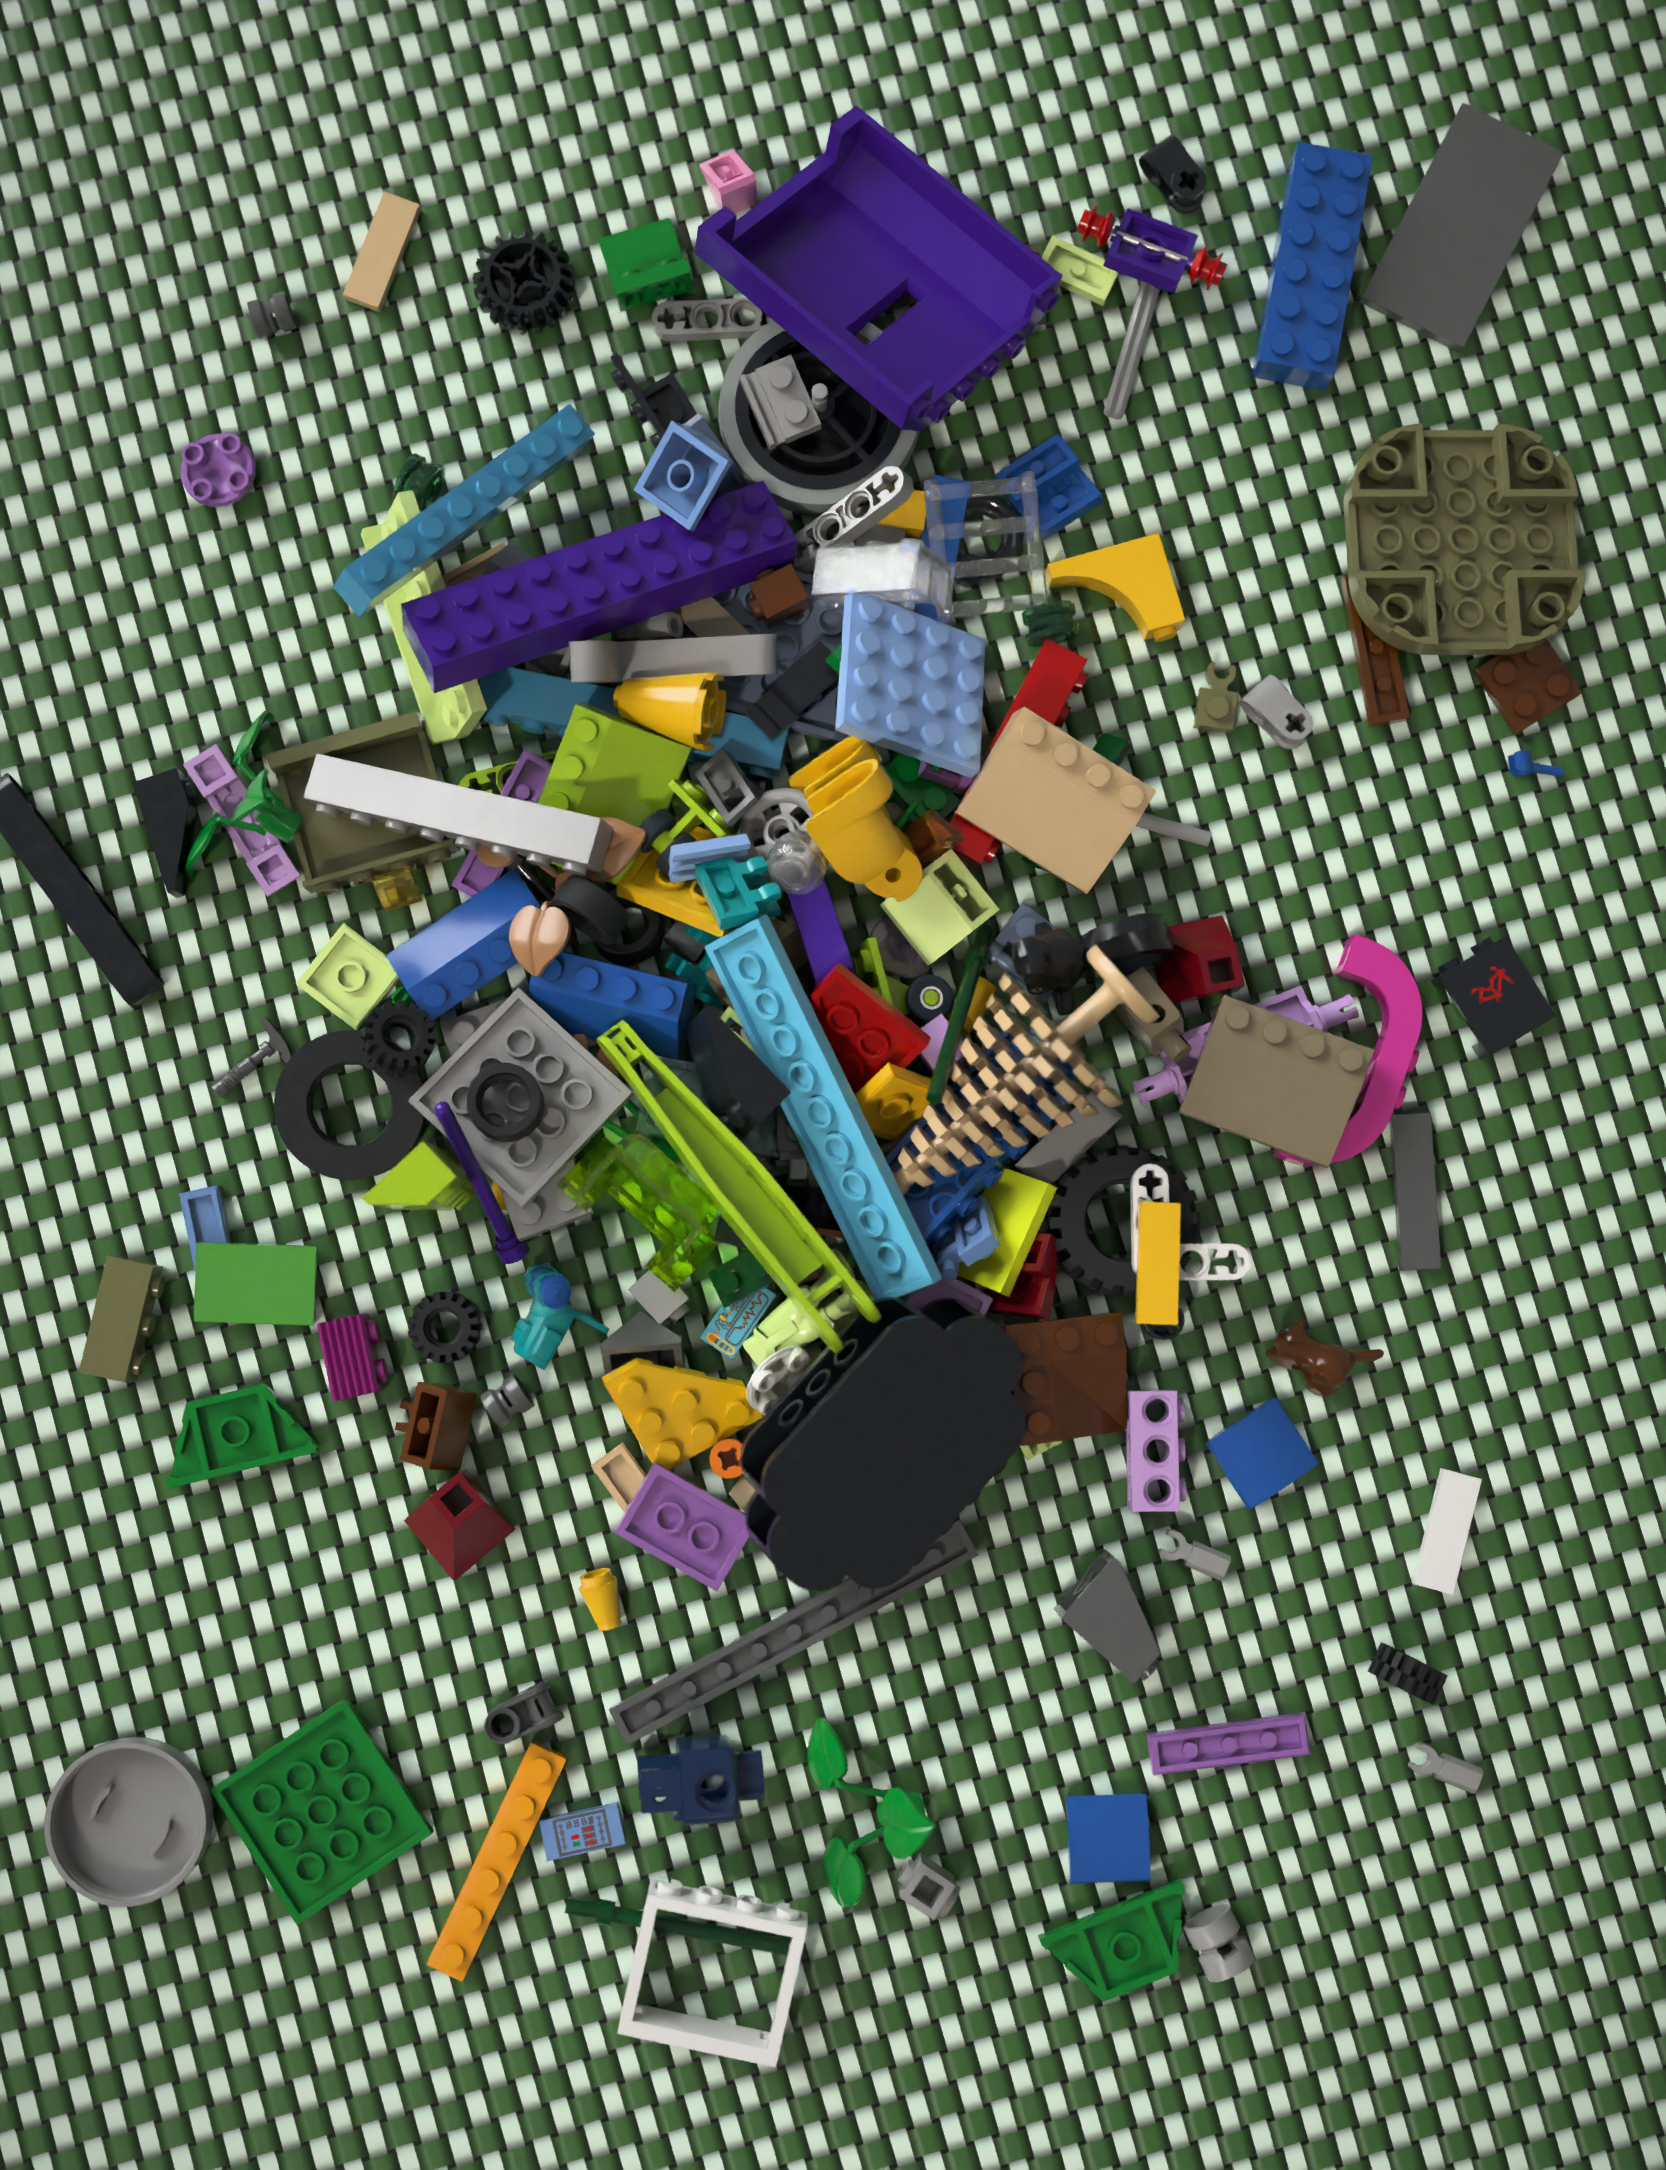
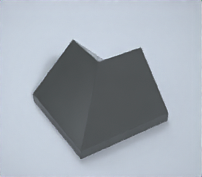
M641 1311L601 1343L605 1375L635 1358L650 1360L655 1365L673 1369L674 1366L686 1368L683 1334L676 1335ZM608 1392L609 1402H614L613 1398Z

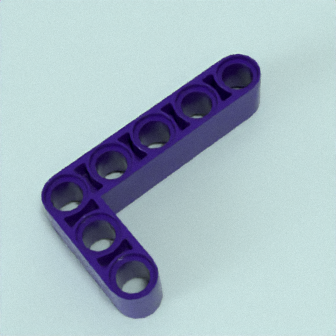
M784 829L779 833L778 838L780 841L786 840L789 837V829ZM802 835L801 842L796 850L804 853L811 842V838ZM773 851L776 864H785L787 853L780 854ZM817 861L812 868L797 877L781 880L811 969L814 987L838 962L856 976L819 862Z

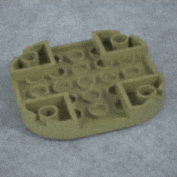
M1411 424L1393 429L1379 437L1367 449L1354 467L1347 481L1344 494L1349 588L1354 606L1366 626L1389 645L1420 655L1516 654L1531 650L1549 640L1574 614L1582 598L1585 583V570H1579L1573 505V502L1579 497L1578 488L1573 472L1562 454L1560 453L1556 456L1548 447L1541 443L1543 437L1528 429L1509 424H1497L1493 430H1423V424Z

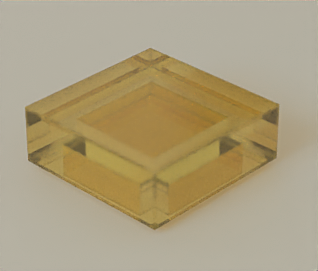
M410 866L372 877L374 888L385 912L423 901L421 891Z

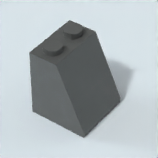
M1105 1549L1053 1609L1066 1624L1135 1684L1139 1678L1144 1681L1156 1670L1159 1665V1661L1156 1659L1161 1652L1121 1563Z

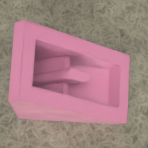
M734 150L699 164L719 210L726 206L733 213H737L757 204V187L754 173Z

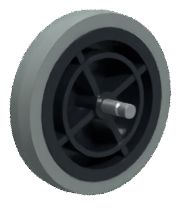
M774 320L764 325L743 343L730 362L722 383L718 405L720 434L726 451L737 465L741 476L748 486L764 481L777 506L789 511L809 515H822L883 468L896 466L904 470L919 435V431L900 429ZM868 322L854 336L866 345L882 331ZM791 355L819 417L821 429L787 444L784 442L775 446V449L769 450L740 383L739 376L742 374L748 375L755 372V369ZM869 500L862 501L858 507L869 503Z

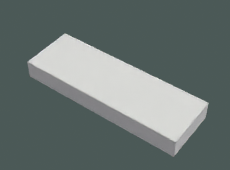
M1440 1468L1412 1580L1413 1584L1454 1594L1482 1479Z

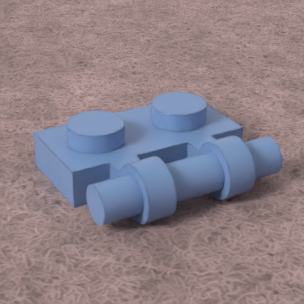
M983 1194L976 1197L978 1201L967 1216L962 1217L959 1215L950 1225L952 1230L944 1242L939 1246L932 1245L933 1252L936 1254V1266L945 1281L956 1279L961 1261L970 1266L977 1260L987 1258L994 1252L995 1248L1000 1246L992 1205Z

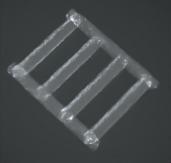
M1030 470L1021 473V477L941 485H938L937 480H925L924 499L938 621L947 624L952 622V618L1025 610H1034V614H1047L1048 598L1034 471ZM1022 493L1023 517L943 524L941 500ZM1026 532L1027 556L947 563L944 540ZM1023 571L1030 572L1032 594L951 602L948 579Z

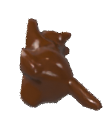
M1300 1318L1295 1324L1279 1330L1276 1334L1275 1347H1270L1266 1351L1267 1357L1279 1366L1292 1370H1301L1305 1375V1387L1311 1393L1318 1396L1335 1394L1338 1387L1347 1382V1375L1353 1370L1355 1362H1373L1384 1355V1351L1381 1349L1346 1350L1337 1345L1315 1341L1304 1330L1305 1320L1303 1318Z

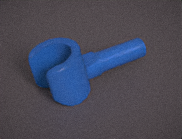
M1517 751L1514 755L1508 756L1509 770L1513 776H1523L1531 773L1562 777L1563 768L1532 763L1531 751Z

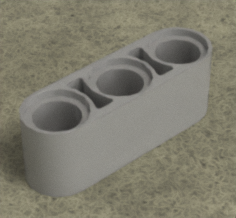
M1092 1090L1086 1098L1091 1104H1095L1099 1114L1086 1118L1079 1113L1080 1111L1075 1106L1068 1114L1076 1123L1066 1128H1062L1057 1123L1051 1129L1052 1134L1043 1137L1014 1167L1021 1174L1052 1185L1122 1115L1114 1107L1110 1108L1097 1097L1098 1094Z

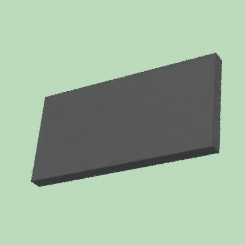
M1463 102L1359 303L1460 353L1564 153Z

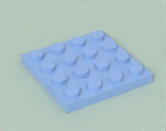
M852 589L845 595L836 731L866 740L867 742L966 777H974L980 772L985 639Z

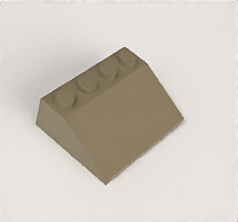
M1223 995L1216 1006L1178 1113L1328 1168L1362 1088L1374 1049Z

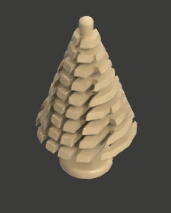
M1096 944L1088 950L1087 959L1104 979L1103 986L1060 1024L1050 1020L1045 1015L1048 1012L1033 997L1023 991L1024 987L1006 971L1003 973L999 980L1000 987L1012 997L1010 1001L1019 1012L1033 1021L1030 1025L1042 1037V1040L1032 1036L1027 1031L1029 1027L1014 1012L1009 1011L999 997L993 993L991 994L986 1003L987 1009L994 1013L995 1016L993 1018L1004 1032L1013 1035L1015 1038L1013 1040L1014 1044L1025 1057L1019 1052L1013 1051L1008 1046L1010 1042L996 1028L991 1027L981 1015L978 1016L973 1025L974 1029L978 1032V1037L987 1049H992L997 1054L996 1060L1007 1073L1001 1068L995 1067L990 1062L992 1058L976 1043H973L970 1038L966 1037L960 1047L961 1052L969 1064L975 1066L980 1071L978 1075L989 1089L987 1090L982 1083H977L972 1077L973 1074L959 1061L954 1059L950 1077L962 1087L961 1092L971 1105L969 1106L964 1099H959L948 1084L946 1085L942 1102L945 1105L944 1108L954 1121L951 1122L945 1115H941L931 1103L928 1104L923 1116L937 1136L933 1139L918 1125H916L911 1133L910 1138L921 1153L916 1157L908 1148L903 1147L898 1156L902 1167L897 1172L894 1171L892 1173L902 1195L909 1191V1187L915 1182L922 1187L936 1182L927 1169L931 1165L947 1178L959 1173L956 1165L947 1155L949 1151L958 1159H961L969 1168L981 1164L982 1161L974 1153L975 1149L967 1141L966 1136H969L975 1143H978L985 1150V1153L992 1158L1004 1154L1003 1146L994 1139V1134L984 1123L985 1121L992 1127H997L1003 1134L1002 1137L1015 1148L1028 1144L1027 1137L1020 1128H1017L1011 1122L1013 1118L1003 1108V1105L1009 1111H1015L1021 1118L1019 1121L1038 1138L1052 1134L1049 1125L1041 1114L1034 1112L1029 1106L1031 1102L1021 1089L1027 1095H1033L1038 1100L1037 1105L1052 1120L1055 1119L1062 1128L1075 1124L1076 1122L1067 1113L1069 1112L1058 1096H1052L1048 1091L1050 1087L1039 1073L1045 1078L1051 1079L1056 1084L1054 1088L1068 1103H1073L1081 1115L1090 1118L1099 1114L1097 1107L1086 1098L1088 1095L1077 1081L1070 1080L1066 1075L1068 1071L1057 1058H1060L1063 1062L1070 1063L1074 1068L1072 1072L1087 1087H1091L1105 1105L1113 1108L1123 1104L1116 1091L1104 1082L1106 1081L1105 1077L1095 1065H1091L1085 1060L1087 1056L1075 1042L1117 1005L1122 1003L1126 1004L1144 1023L1151 1024L1160 1016Z

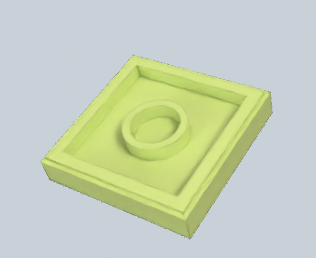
M343 923L295 984L353 1029L360 1031L366 1024L369 1016L372 1015L374 1009L381 1005L400 979L384 953Z

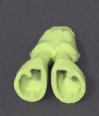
M832 1249L831 1251L854 1278V1272L848 1260L840 1251ZM824 1267L820 1278L812 1286L802 1285L799 1286V1289L807 1298L833 1276ZM857 1280L856 1282L869 1299L874 1301L867 1285L861 1280ZM845 1291L826 1307L818 1308L817 1305L820 1301L814 1305V1308L833 1329L838 1318L849 1313L859 1312ZM787 1298L753 1329L754 1335L742 1344L753 1361L760 1366L773 1353L785 1347L800 1346L803 1348L820 1336L790 1299Z

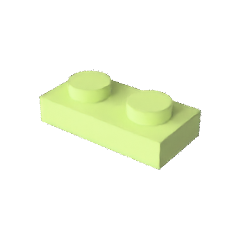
M1053 235L1042 255V259L1062 275L1059 286L1104 306L1119 275L1118 272L1103 266L1105 259Z

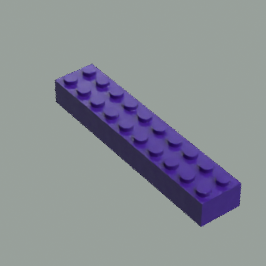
M764 481L712 498L694 531H689L669 515L664 514L401 603L403 631L433 692L437 693L569 647V642L586 641L754 582V578L765 570L773 568L777 571L789 564L793 566L797 539Z

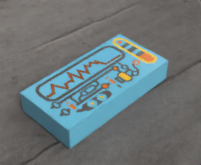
M764 1288L733 1306L724 1308L721 1305L700 1338L732 1360L776 1294L768 1288Z

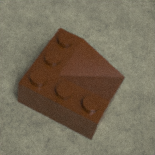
M1122 1312L1000 1326L1015 1341L1022 1358L1021 1374L1011 1392L1022 1405L1026 1417V1430L1020 1446L1057 1442L1126 1430L1127 1351Z

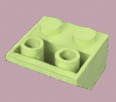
M952 849L922 870V881L918 890L910 898L898 903L894 897H889L880 904L927 966L931 965L1000 910Z

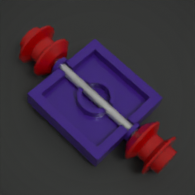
M1096 204L1092 211L1084 210L1077 228V232L1083 234L1081 242L1083 243L1088 237L1096 239L1098 249L1107 244L1109 238L1112 242L1103 265L1104 267L1171 293H1175L1184 270L1188 271L1189 267H1191L1189 279L1192 285L1198 279L1206 281L1207 291H1209L1211 284L1219 286L1227 267V263L1221 261L1223 253L1214 259L1208 256V249L1204 247L1197 252L1195 259H1193L1194 255L1191 253L1198 235L1129 208L1124 215L1120 227L1115 225L1113 229L1115 217L1112 210L1106 216L1098 214Z

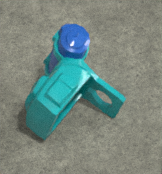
M537 1263L530 1265L526 1269L527 1271L524 1274L526 1288L534 1300L526 1318H520L516 1323V1328L511 1338L514 1342L513 1350L516 1354L545 1370L575 1317L605 1334L608 1333L610 1329L605 1324L568 1304L572 1293L569 1281L551 1265Z

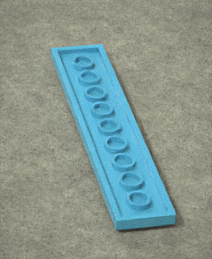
M768 915L759 917L706 945L705 949L757 1057L791 1091L780 1105L874 1300L884 1297L897 1298L932 1285L942 1279Z

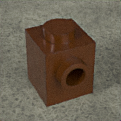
M792 564L777 571L773 568L765 570L754 578L755 582L749 584L752 598L747 600L755 619L758 621L763 618L768 629L810 609L809 597Z

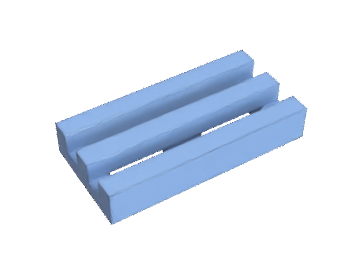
M747 834L672 845L668 875L671 883L696 879L695 864L733 856L736 864L746 862L745 860H748L749 857L747 849H750L751 845Z

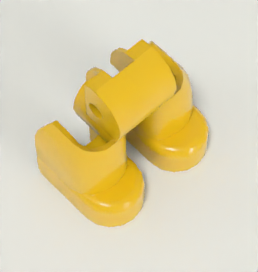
M853 736L847 737L790 776V787L804 792L807 805L814 814L805 824L808 834L841 877L853 883L865 884L867 888L879 896L894 897L898 903L910 898L918 890L922 881V866L908 836L893 825L885 802L893 791V783L880 765V756L870 742Z

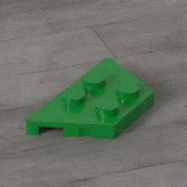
M267 1383L187 1402L182 1417V1431L177 1438L174 1450L176 1455L171 1475L168 1476L166 1482L167 1489L320 1451L319 1446Z
M1180 1878L1044 1932L1038 1935V1938L1046 1950L1048 1949L1075 1977L1080 1978L1100 2000L1105 2002L1178 1972V1944L1181 1937L1182 1895H1184L1185 1889L1184 1884Z

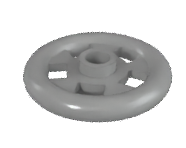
M777 788L767 791L740 819L737 835L747 834L751 843L750 849H747L749 853L748 860L763 855L768 865V871L763 873L766 878L783 880L797 877L812 868L823 854L813 839H811L804 853L796 850L801 842L802 835L811 838L805 828V824L814 816L807 805L803 791L794 788ZM778 804L782 814L776 815L767 821L764 812ZM799 807L809 816L802 825L792 816ZM784 829H789V837L786 840L780 841L778 838L779 833ZM764 830L763 838L766 844L755 847L753 832ZM773 851L780 854L787 853L785 864L771 863V853Z

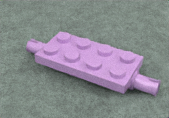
M1301 985L1253 1004L1259 1008L1328 1032L1327 1029L1359 1017L1357 1006L1344 1012L1340 1011V1009L1355 1003L1349 994L1321 1007L1317 1005L1312 1006L1307 1000ZM1211 1022L1185 1032L1183 1037L1191 1045L1192 1049L1183 1059L1173 1062L1162 1051L1160 1056L1164 1063V1070L1132 1082L1135 1093L1148 1087L1151 1088V1090L1137 1096L1141 1105L1171 1092L1177 1095L1180 1104H1182Z

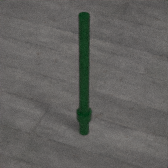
M981 924L978 927L974 942L968 946L965 954L964 963L966 968L926 1095L927 1101L932 1104H940L942 1102L980 972L988 963L990 956L988 946L993 929L987 924Z
M568 1897L565 1907L566 1914L596 1919L595 1924L611 1926L613 1922L640 1928L643 1911L615 1906V1901L600 1899L598 1903ZM656 1914L653 1926L655 1931L785 1956L788 1954L791 1939Z

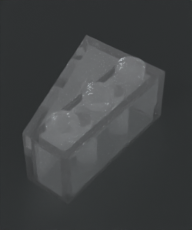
M905 538L901 540L900 544L868 541L866 546L857 547L846 543H835L832 545V548L816 550L811 595L830 607H844L845 595L855 593L868 594L888 603H902L901 607L910 611H914L915 604H933L938 608V612L951 613L955 567L926 547L924 542L918 539Z

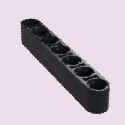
M9 773L0 777V833L119 995L130 1007H136L162 988L165 982L18 782Z

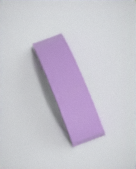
M215 744L183 765L213 810L220 813L221 817L232 818L239 803L245 799L247 787L235 769L231 767V763L222 750ZM256 810L241 820L257 825L260 824L254 820L257 813ZM228 825L224 826L267 897L301 877L279 838L268 832L263 836L255 831Z

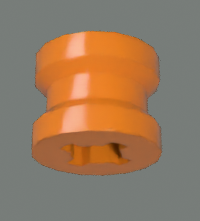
M733 1437L725 1438L716 1443L712 1448L709 1456L710 1466L718 1476L730 1479L742 1474L740 1452L743 1442Z

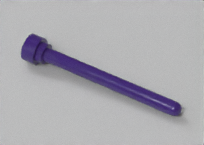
M439 1102L435 1106V1113L497 1235L494 1248L501 1262L512 1264L520 1261L530 1250L527 1241L523 1240L520 1242L514 1228L510 1227L450 1105L446 1102Z

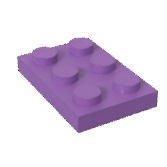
M655 1461L614 1529V1533L715 1591H718L750 1536L746 1528L745 1513Z

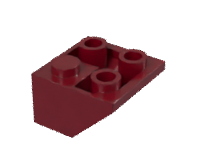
M1222 915L1168 926L1173 936L1175 953L1172 958L1153 968L1158 986L1173 1005L1238 992L1245 986L1237 947Z
M467 1469L459 1471L404 1520L453 1581H456L516 1530Z

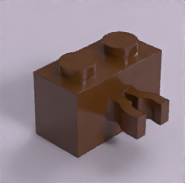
M417 1382L413 1401L401 1400L400 1408L407 1409L410 1412L408 1423L396 1422L395 1430L406 1432L400 1460L429 1470L460 1471L478 1393L449 1384Z

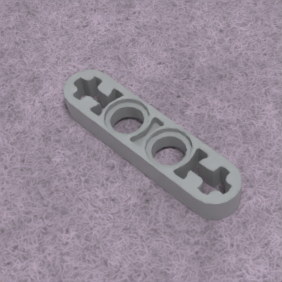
M748 298L667 301L659 304L652 314L654 332L660 339L669 342L745 339L763 327L761 309ZM741 310H750L755 314L756 320L749 327H741L735 322V315ZM705 311L713 312L718 317L717 324L709 329L702 328L697 323V317ZM685 313H690L692 329H686ZM668 314H672L676 321L672 329H666L665 323H663ZM767 315L768 324L773 320Z
M887 466L796 533L797 545L793 568L802 573H809L815 570L904 504L913 492L912 478L896 466ZM894 480H897V481L894 483L895 490H894L893 492H890V491L893 489L891 483H892ZM864 500H869L870 507L868 512L863 517L857 518L856 509L858 505ZM839 522L840 528L837 536L827 540L826 532L829 526Z

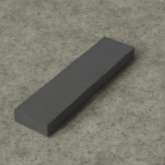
M1431 1113L1392 1114L1389 1124L1399 1271L1441 1269Z

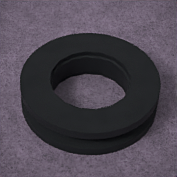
M335 1031L319 1036L305 1044L285 1065L275 1090V1121L286 1147L306 1167L316 1173L334 1179H364L380 1175L394 1168L417 1146L427 1123V1119L408 1102L425 1083L421 1071L418 1070L413 1075L409 1071L406 1077L398 1078V1072H394L392 1077L385 1076L386 1069L382 1067L379 1072L373 1069L375 1062L372 1060L367 1064L364 1059L366 1051L361 1052L360 1044L363 1039H360L362 1031ZM384 1038L386 1045L391 1049L399 1052L405 1051L396 1043ZM344 1065H361L373 1070L386 1083L391 1095V1115L385 1129L373 1140L361 1145H343L331 1140L318 1127L313 1114V1096L319 1082L330 1071Z

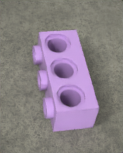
M1126 1390L1127 1509L1132 1512L1180 1511V1502L1186 1501L1185 1478H1179V1462L1185 1461L1184 1438H1178V1422L1184 1421L1183 1398H1177L1176 1390ZM1154 1399L1161 1400L1165 1407V1413L1158 1421H1150L1145 1412L1147 1404ZM1161 1439L1165 1444L1166 1452L1160 1460L1151 1461L1146 1453L1147 1446L1152 1440ZM1162 1479L1167 1487L1165 1496L1160 1500H1151L1147 1494L1148 1485L1153 1480Z

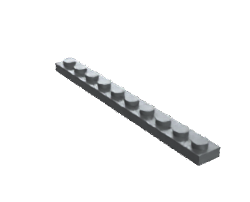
M960 1519L954 1521L952 1528L946 1534L940 1536L927 1550V1554L922 1562L913 1566L896 1583L884 1588L873 1589L860 1586L848 1578L611 1706L609 1712L625 1743L629 1745L978 1556V1553Z

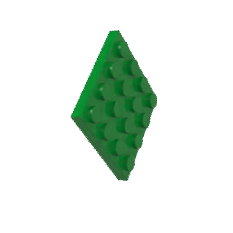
M345 1697L210 1789L296 1925L308 1919L434 1832L348 1697Z

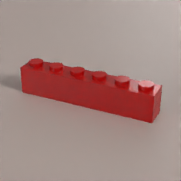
M1046 638L984 757V762L1012 714L1023 707L1061 728L1072 708L1066 705L1071 692L1079 695L1089 673L1083 671L1088 659ZM955 813L949 825L962 836L941 851L946 853L952 849L961 861L979 870L984 860L989 863L992 862L1001 842L995 840L993 836Z

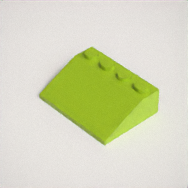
M588 702L575 704L538 804L599 818H617L639 827L655 811L659 809H666L668 811L675 792L667 784L672 779L680 780L692 747L621 718ZM639 850L633 860L620 874L606 882L617 885L642 852ZM551 862L556 866L563 867L562 864Z

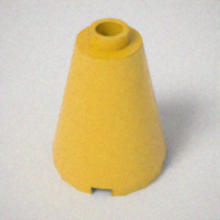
M716 672L625 679L622 685H618L615 689L613 705L615 709H618L621 718L697 750L709 752L716 745L709 743L712 734L720 735L726 710V690L719 689L718 681H724V677Z

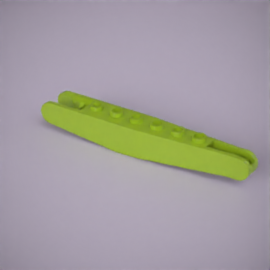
M621 1020L597 1038V1042L604 1054L626 1080L711 1204L833 1352L837 1354L843 1349L842 1341L829 1323L814 1308V1305L838 1286L843 1288L867 1320L876 1323L881 1319V1315L873 1302L758 1159L643 1043L624 1020ZM642 1062L666 1089L653 1097L634 1071L633 1066L636 1063ZM824 1265L833 1277L806 1298L797 1285Z

